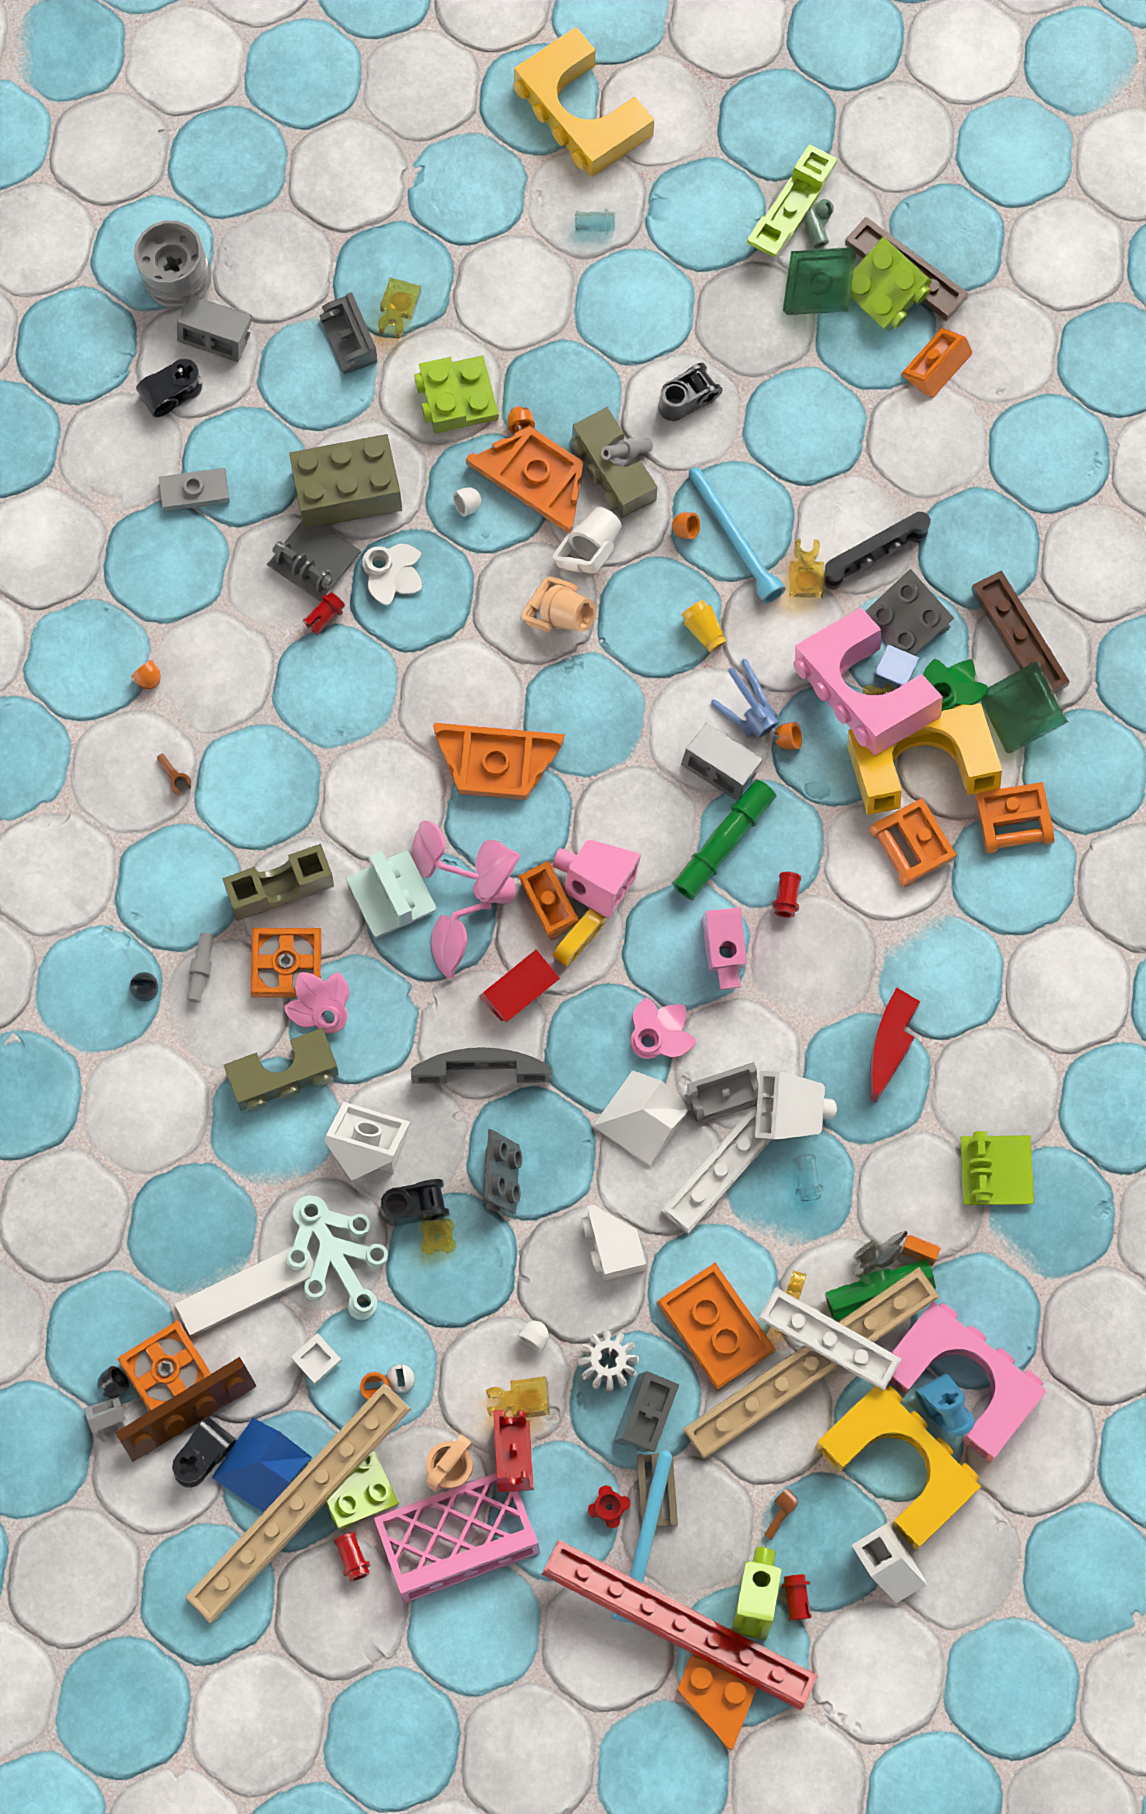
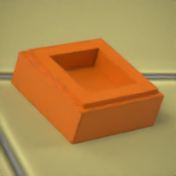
M907 1235L900 1254L917 1261L926 1259L928 1264L933 1267L941 1248L915 1236Z

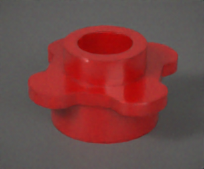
M604 1485L599 1488V1496L595 1503L588 1506V1513L590 1517H598L606 1522L608 1528L613 1529L620 1525V1517L624 1511L630 1508L631 1503L627 1496H620L610 1486ZM612 1504L613 1508L607 1510L606 1505Z

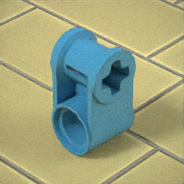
M946 1373L915 1390L917 1399L925 1413L948 1436H962L974 1427L975 1420L964 1405L966 1399L964 1393L949 1374Z

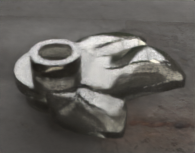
M905 1230L897 1233L881 1245H879L876 1239L871 1240L858 1249L853 1255L857 1261L855 1265L857 1268L853 1272L855 1277L861 1278L877 1267L884 1268L894 1263L904 1251L903 1247L899 1244L904 1240L908 1232Z

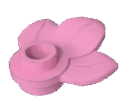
M336 972L324 982L314 974L299 973L295 985L298 999L284 1006L288 1017L301 1027L317 1026L318 1029L323 1028L325 1033L340 1031L346 1025L348 1019L345 1004L350 992L345 978L339 972ZM325 1011H331L334 1014V1022H328L325 1019Z
M645 998L635 1007L632 1016L635 1030L631 1036V1047L637 1056L644 1059H652L661 1054L670 1058H676L693 1048L696 1039L682 1031L686 1020V1008L683 1004L668 1005L658 1010L652 1000ZM646 1037L652 1038L655 1044L649 1048L644 1047L641 1043L642 1039Z

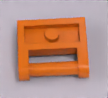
M1043 782L975 794L986 854L996 853L999 848L1042 842L1043 845L1054 843V830ZM1038 820L1040 826L1038 829L995 835L994 830L996 826Z
M923 798L886 816L868 828L873 838H878L899 873L897 878L902 887L911 885L919 878L956 859L957 854ZM896 826L919 864L912 868L889 832L890 829Z

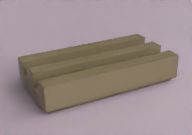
M670 1452L672 1454V1462L667 1479L670 1519H663L661 1504L656 1527L678 1526L673 1452ZM658 1453L651 1455L638 1454L636 1456L641 1525L647 1504L645 1463H652L653 1477Z

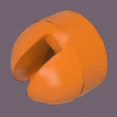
M516 406L510 410L507 421L511 433L515 434L528 426L535 428L534 416L530 409Z
M694 512L677 514L672 521L674 534L682 539H695L700 531L699 516Z
M150 660L140 666L131 677L141 688L152 689L159 684L161 673L154 661Z
M797 722L782 724L775 730L774 734L779 736L775 743L779 748L794 750L801 747L802 733Z
M376 1371L364 1375L360 1382L362 1395L369 1400L379 1389L372 1388L366 1390L365 1383L383 1381V1384L389 1386L387 1378L382 1373Z

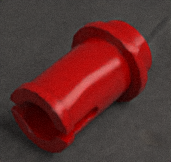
M330 592L328 595L324 594L321 597L323 599L321 603L302 620L309 628L319 619L312 626L311 630L316 635H319L337 614H343L342 609L345 607V604L333 592Z
M788 871L779 874L777 899L772 902V907L775 909L774 913L777 916L792 918L795 916V912L799 911L800 906L797 903L801 875Z
M350 1532L336 1538L334 1544L337 1546L345 1567L343 1575L348 1576L350 1582L368 1576L370 1574L368 1568L371 1565L363 1557L355 1532Z
M805 1574L783 1577L784 1584H781V1588H785L788 1620L796 1621L812 1618L807 1593V1585H810V1581H806Z

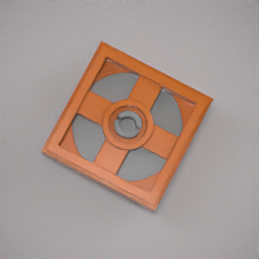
M252 928L251 998H297L295 985L299 973L306 972L321 978L322 929Z
M178 1320L117 1358L149 1411L212 1374Z

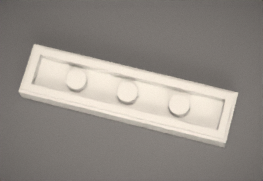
M753 1107L662 1209V1213L687 1235L691 1233L773 1140L755 1138L756 1108Z
M289 1248L175 1303L190 1337L306 1282L311 1278L314 1268V1262L308 1249H306L309 1256L308 1262L301 1270H293L287 1265L286 1258L291 1249ZM299 1253L291 1256V1260L294 1263L299 1264L304 1261L303 1256Z
M777 1287L758 1318L883 1391L901 1361V1358Z

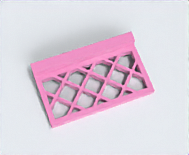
M497 1473L374 1518L404 1604L540 1553L536 1535L531 1527L519 1492H509L504 1504L486 1497L491 1485L497 1484ZM480 1489H483L481 1494L475 1492ZM468 1495L478 1500L470 1517L453 1510L457 1498ZM512 1500L515 1503L516 1509L509 1507ZM449 1501L447 1507L442 1505V1503ZM483 1502L501 1510L493 1527L475 1519ZM433 1507L444 1512L436 1529L418 1522L424 1510ZM506 1512L520 1518L524 1530L513 1534L499 1530ZM415 1514V1516H414L413 1519L407 1517V1516H410V1515ZM449 1515L467 1522L459 1539L441 1532ZM400 1520L410 1526L402 1542L387 1535L384 1525ZM472 1525L490 1532L485 1544L475 1547L464 1542ZM415 1527L433 1535L425 1552L407 1545ZM495 1535L501 1537L500 1539L493 1541ZM438 1538L456 1545L451 1556L443 1560L430 1555ZM391 1544L398 1547V1550L395 1555L391 1547ZM461 1548L467 1550L462 1553H459ZM404 1550L421 1557L416 1570L401 1574L398 1562ZM427 1560L432 1562V1564L425 1566Z

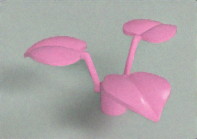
M423 820L420 822L419 829L415 834L411 857L421 877H431L437 867L476 880L473 888L474 895L481 901L479 904L453 912L451 918L447 915H441L434 925L431 935L433 958L440 971L446 977L454 979V972L463 958L467 944L465 926L458 919L461 916L482 909H491L492 903L510 904L513 901L516 887L514 880L509 876L521 855L510 850L499 841L487 840L481 845L476 857L475 867L477 873L447 865L440 860L446 846L442 831L435 823Z

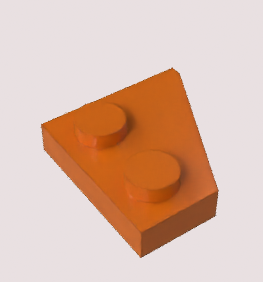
M691 1655L677 1691L694 1708L705 1724L719 1737L724 1746L729 1750H733L757 1687L701 1658Z

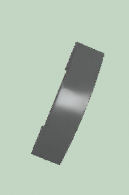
M487 1047L465 1048L445 1052L420 1062L411 1068L412 1084L447 1083V1070L516 1069L517 1083L552 1082V1067L532 1056L512 1050Z

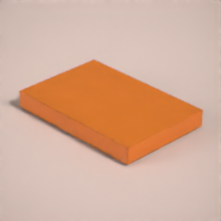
M716 1262L659 1299L656 1303L716 1391L776 1351Z

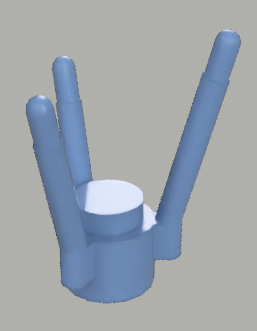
M743 659L741 663L760 702L757 703L734 668H729L728 673L751 706L744 713L747 720H742L715 699L711 701V704L738 725L747 737L754 733L757 738H761L774 729L779 721L748 660Z

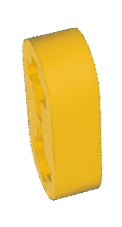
M593 909L588 910L560 942L552 956L565 967H568L599 933L608 918Z

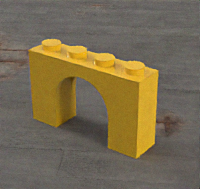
M575 27L514 68L513 87L521 99L524 100L526 98L529 101L537 119L549 125L557 143L561 146L565 145L569 149L577 167L581 170L585 169L593 177L652 137L654 134V119L636 97H633L608 115L598 119H581L571 115L562 107L558 97L563 88L595 66L596 50L578 28Z
M981 703L960 705L954 709L942 711L940 718L876 756L867 746H861L856 740L853 730L848 729L847 748L867 815L901 808L902 790L894 761L902 752L915 746H934L950 754L958 765L967 795L1000 789L1002 768Z
M887 1385L883 1391L874 1386L818 1440L815 1447L839 1472L848 1466L867 1446L877 1440L885 1438L900 1439L917 1449L926 1465L927 1480L925 1488L921 1495L891 1524L917 1551L981 1488L977 1483L979 1476L969 1465L964 1463L961 1466L951 1456L954 1453L952 1448L942 1438L938 1437L935 1439L926 1430L928 1424L917 1412L913 1411L910 1414L900 1404L903 1399L893 1387Z

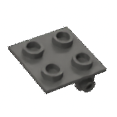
M301 521L284 543L278 541L272 549L275 555L267 563V566L321 602L323 600L321 597L329 593L361 551L326 526L317 525L304 528Z
M909 569L865 611L880 627L881 638L887 645H891L914 656L938 633L940 635L946 633L951 627L949 623L954 619L912 569Z
M488 1129L483 1204L486 1205V1211L500 1212L501 1207L512 1214H516L517 1203L521 1197V1190L518 1184V1170L522 1166V1152L519 1144L492 1129Z

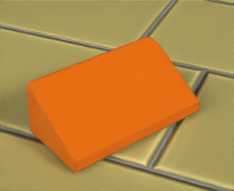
M941 328L901 374L923 393L933 398L972 355V349L965 336Z
M549 860L518 876L550 940L557 938L579 922Z

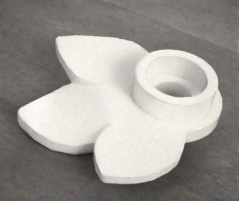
M398 544L389 549L381 546L373 547L364 554L362 566L364 572L369 576L368 590L379 603L389 606L394 599L395 593L411 595L422 590L421 578L412 567L420 559L421 552L411 545ZM377 560H382L385 562V566L376 568L373 566V563Z

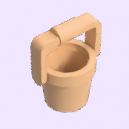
M549 576L536 589L521 617L528 626L545 632H551L552 629L584 632L592 626L595 620L596 606L591 599L576 593L578 587L575 584ZM539 609L542 620L533 618Z
M461 1434L456 1441H445L431 1449L426 1460V1470L428 1473L426 1484L432 1490L437 1492L440 1487L443 1489H455L461 1487L469 1480L473 1470V1460L468 1450L472 1448V1442Z

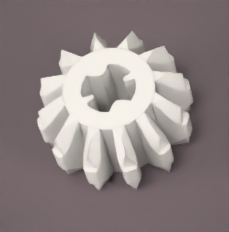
M609 1330L604 1331V1341L602 1342L595 1334L590 1336V1341L594 1348L584 1344L581 1346V1352L588 1357L578 1359V1366L590 1367L582 1373L583 1380H588L595 1376L596 1378L592 1385L594 1389L597 1390L601 1382L604 1381L607 1382V1392H612L613 1381L616 1380L621 1388H625L627 1382L623 1375L630 1378L636 1376V1371L628 1365L638 1364L639 1357L627 1355L635 1348L633 1342L621 1346L624 1334L619 1333L615 1341H611ZM609 1354V1358L611 1355L616 1357L613 1368L608 1369V1364H606L605 1368L601 1366L602 1355Z

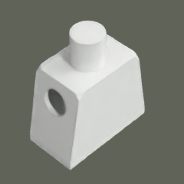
M760 1071L755 1138L786 1139L820 1134L823 1120H832L837 1112L836 1103L833 1099H824L825 1087L822 1083L785 1072Z

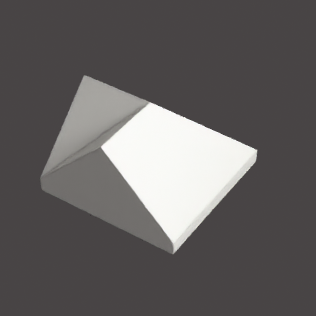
M632 1070L597 1119L593 1128L651 1167L689 1113L690 1108L663 1081Z
M343 1102L326 1134L325 1143L351 1181L376 1169L394 1174L410 1122Z

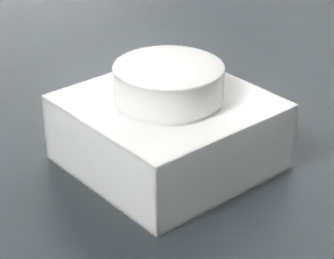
M318 1333L291 1356L294 1363L314 1385L319 1383L342 1362L341 1358Z

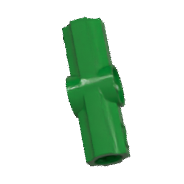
M924 1259L891 1271L889 1268L881 1269L861 1277L858 1282L825 1292L827 1306L833 1320L839 1322L918 1267H920L933 1288L936 1289L934 1275L927 1260Z

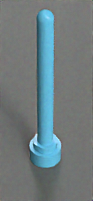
M697 467L691 468L689 470L690 479L757 580L755 583L757 586L756 593L763 603H770L776 600L786 590L778 576L774 577L772 573L766 571L702 471Z
M666 1450L661 1451L657 1458L630 1572V1577L641 1583L644 1580L672 1462V1454ZM613 1612L612 1619L635 1624Z

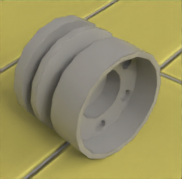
M166 220L151 225L141 233L135 244L134 259L147 293L156 303L168 308H182L186 305L190 295L199 298L203 297L211 284L212 271L199 235L187 224L180 221Z

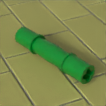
M756 779L738 802L731 806V813L713 831L700 851L693 853L692 859L672 882V886L682 896L689 900H694L712 876L718 873L717 868L736 848L751 826H756L757 820L777 797L773 789L766 783Z

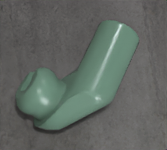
M822 199L815 203L804 220L805 227L815 249H820L829 243L824 227L834 212V205L827 199Z

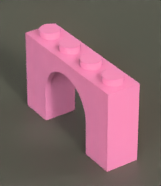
M860 607L795 645V661L793 665L797 674L802 679L806 678L813 685L818 698L829 703L837 719L842 724L846 723L853 730L858 743L863 747L867 746L876 756L940 718L942 713V696L922 674L890 693L874 696L856 692L843 681V674L851 666L879 651L881 648L880 627Z
M933 1301L892 1352V1354L901 1358V1361L889 1383L906 1395L929 1365L941 1357L959 1355L979 1364L987 1374L990 1382V1402L972 1430L966 1434L962 1441L991 1463L1047 1391L1041 1387L1043 1382L1035 1374L1028 1370L1023 1373L1013 1365L1015 1360L1001 1348L994 1350L985 1343L986 1337L982 1332L971 1325L968 1328L956 1320L958 1315L946 1304L941 1303L937 1305Z

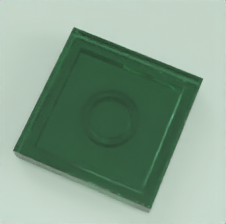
M853 247L791 251L783 304L785 314L848 312L856 251Z
M1037 661L988 687L987 694L981 700L1008 754L1069 722L1040 663Z

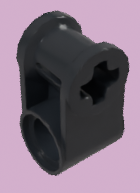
M179 359L164 369L143 378L137 384L136 390L152 416L158 418L167 415L176 407L198 396L202 390L203 383L199 376L197 365L192 360Z
M701 362L693 365L684 373L662 386L658 411L664 419L678 421L698 408L712 403L721 395L723 388L720 384L713 382L706 372L707 366L705 363ZM677 398L681 402L673 404L669 402L667 399Z
M430 1179L387 1190L381 1198L380 1214L382 1219L389 1225L400 1226L416 1222L435 1221L448 1217L450 1212L448 1208H445L441 1189L444 1187V1181L442 1179ZM429 1195H431L433 1206H431ZM392 1200H400L405 1204L406 1209L400 1214H393L386 1206Z
M210 1417L205 1418L173 1460L172 1469L176 1481L186 1488L200 1485L213 1468L225 1458L237 1439ZM195 1462L197 1473L188 1472L184 1476L182 1465L185 1463L190 1466Z

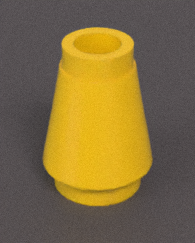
M704 600L695 603L681 614L685 620L683 624L707 647L709 652L716 650L726 643L712 606H707Z

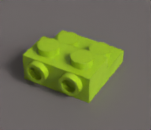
M882 237L839 287L878 324L889 331L892 327L897 329L908 317L906 311L914 302L919 304L926 298L931 290L929 285L933 281L885 237Z
M483 355L452 362L451 357L419 363V373L414 374L418 394L424 393L426 403L422 404V411L425 423L432 422L434 434L499 420V413Z

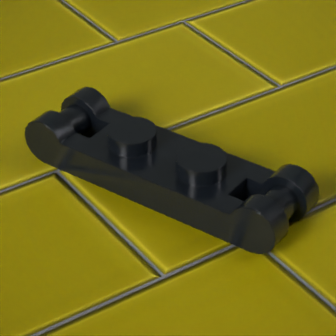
M916 512L829 560L825 565L823 574L824 586L830 590L838 589L843 582V578L857 570L859 573L867 571L875 565L877 559L884 555L888 557L896 555L904 548V544L910 541L915 543L923 542L928 535L931 523L929 515L925 512Z

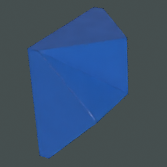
M252 1418L212 1476V1479L264 1513L307 1467V1463L311 1461L312 1457L280 1431Z

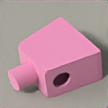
M588 840L577 855L560 848L555 855L552 867L567 873L564 891L567 895L610 919L636 879L641 854L594 840Z
M741 907L706 911L702 917L709 972L718 971L720 990L740 988L739 969L744 968L747 964ZM720 948L730 949L732 957H722Z

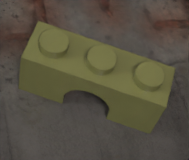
M605 407L573 424L570 443L577 456L583 455L587 461V471L595 484L600 482L605 490L603 495L609 508L612 511L616 509L621 518H624L656 501L658 487L641 460L630 466L621 467L612 463L610 459L605 460L602 458L601 449L603 447L615 445L618 441L624 440L622 429L608 407Z
M321 843L289 854L288 861L275 869L259 872L256 870V867H252L222 878L236 921L334 887L333 875Z
M323 1028L290 1040L294 1061L283 1072L274 1073L266 1070L262 1066L257 1052L224 1064L240 1111L248 1109L249 1112L257 1111L267 1106V1101L274 1098L289 1099L298 1095L301 1092V1088L312 1084L314 1087H321L334 1080L333 1077L339 1075Z

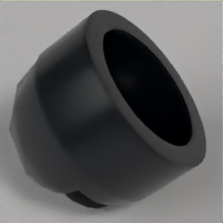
M141 972L131 979L130 990L133 997L138 1001H150L158 993V983L152 974ZM136 982L152 983V988L135 984Z
M110 1366L99 1376L97 1388H103L105 1393L102 1395L104 1397L114 1398L120 1396L129 1388V1382L125 1374L118 1367Z

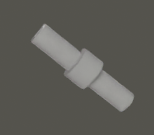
M629 438L620 440L615 445L603 447L601 449V456L605 460L620 458L621 460L632 459L640 453L650 452L653 449V442L650 439L636 441Z
M200 933L196 957L191 959L189 973L192 977L187 1000L194 1003L201 1002L205 978L210 976L212 962L209 961L214 935L209 933Z

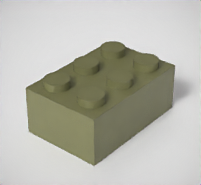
M388 434L289 452L304 528L317 525H331L402 511L401 493Z

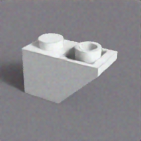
M595 1205L587 1206V1217L581 1218L586 1239L593 1238L596 1251L590 1252L595 1273L602 1272L603 1280L607 1281L645 1271L646 1262L637 1230Z
M890 1522L885 1523L852 1544L870 1576L895 1603L900 1602L927 1585L926 1580Z

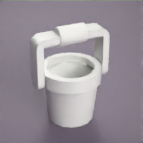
M594 508L579 525L573 528L554 552L552 557L556 565L564 570L574 572H597L613 551V542L622 526L618 517L605 508ZM573 548L575 552L588 561L567 557V555Z

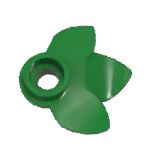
M933 659L927 665L923 674L941 696L948 697L942 700V711L953 709L955 706L974 705L982 700L988 692L986 684L975 682V666L971 659L956 663L948 668L941 661Z

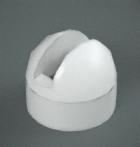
M471 487L462 488L453 493L454 505L457 511L465 517L477 511L481 504V496L476 489Z
M531 1321L521 1329L517 1337L528 1347L541 1352L547 1343L549 1334L542 1322Z
M397 1364L387 1372L386 1378L389 1387L396 1394H405L413 1388L415 1375L409 1366ZM399 1369L403 1370L405 1386L398 1387L396 1370Z

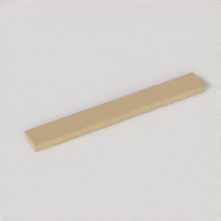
M918 1267L838 1323L874 1343L938 1299L939 1295L920 1267ZM802 1346L684 1427L683 1431L702 1459H705L839 1367V1365L810 1348Z
M383 1384L185 1598L209 1623H214L412 1409L387 1384Z

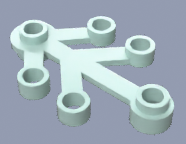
M308 1195L300 1198L293 1208V1218L299 1229L294 1247L287 1254V1265L293 1270H301L307 1265L309 1256L306 1249L312 1232L320 1243L311 1278L306 1281L304 1286L305 1296L312 1301H317L324 1296L326 1290L324 1281L329 1263L331 1262L350 1295L348 1302L350 1315L357 1320L371 1318L377 1308V1298L374 1293L362 1288L344 1256L365 1261L369 1266L379 1268L385 1264L388 1252L380 1244H373L367 1247L333 1237L327 1227L331 1226L348 1230L352 1236L361 1238L369 1231L370 1221L368 1217L363 1214H356L350 1217L329 1211L326 1203L317 1196ZM308 1207H313L316 1209L317 1215L309 1217L305 1214L304 1210ZM361 1221L365 1224V1229L357 1231L354 1229L353 1223ZM379 1251L383 1259L375 1261L371 1258L370 1253ZM299 1253L303 1256L304 1261L299 1264L294 1263L291 1260V1256ZM313 1283L318 1284L321 1287V1292L313 1294L309 1291L308 1286ZM361 1297L367 1298L370 1305L362 1308L357 1304V1299Z

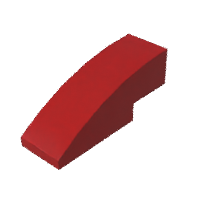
M897 987L885 1008L871 1054L869 1075L870 1100L877 1103L911 1048L915 1038L907 1033L905 1029L915 1015L920 1001Z

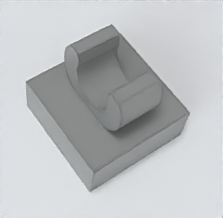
M119 1396L85 1408L92 1433L98 1431L102 1442L108 1441L105 1432L107 1427L114 1425L119 1430L125 1427L124 1420H126V1416Z

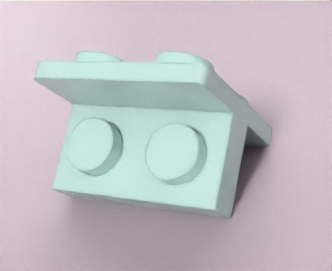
M379 851L369 856L370 867L347 877L350 890L374 938L382 937L436 911V905L409 851H403L388 859L385 858L382 851Z

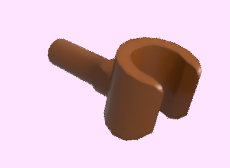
M163 753L158 755L157 760L171 779L172 792L175 795H181L180 791L175 787V783L178 780H184L191 789L190 777L187 774L178 773Z
M785 1489L773 1501L781 1510L776 1514L764 1534L771 1540L783 1520L798 1505L797 1497L789 1489Z

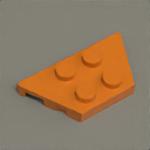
M531 426L516 432L511 438H503L493 443L491 448L477 455L472 453L467 456L466 465L570 534L573 530L584 467L582 460Z
M434 723L433 726L434 734L459 794L520 800L528 799L563 746L565 735Z

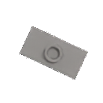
M225 468L159 477L164 512L230 503Z

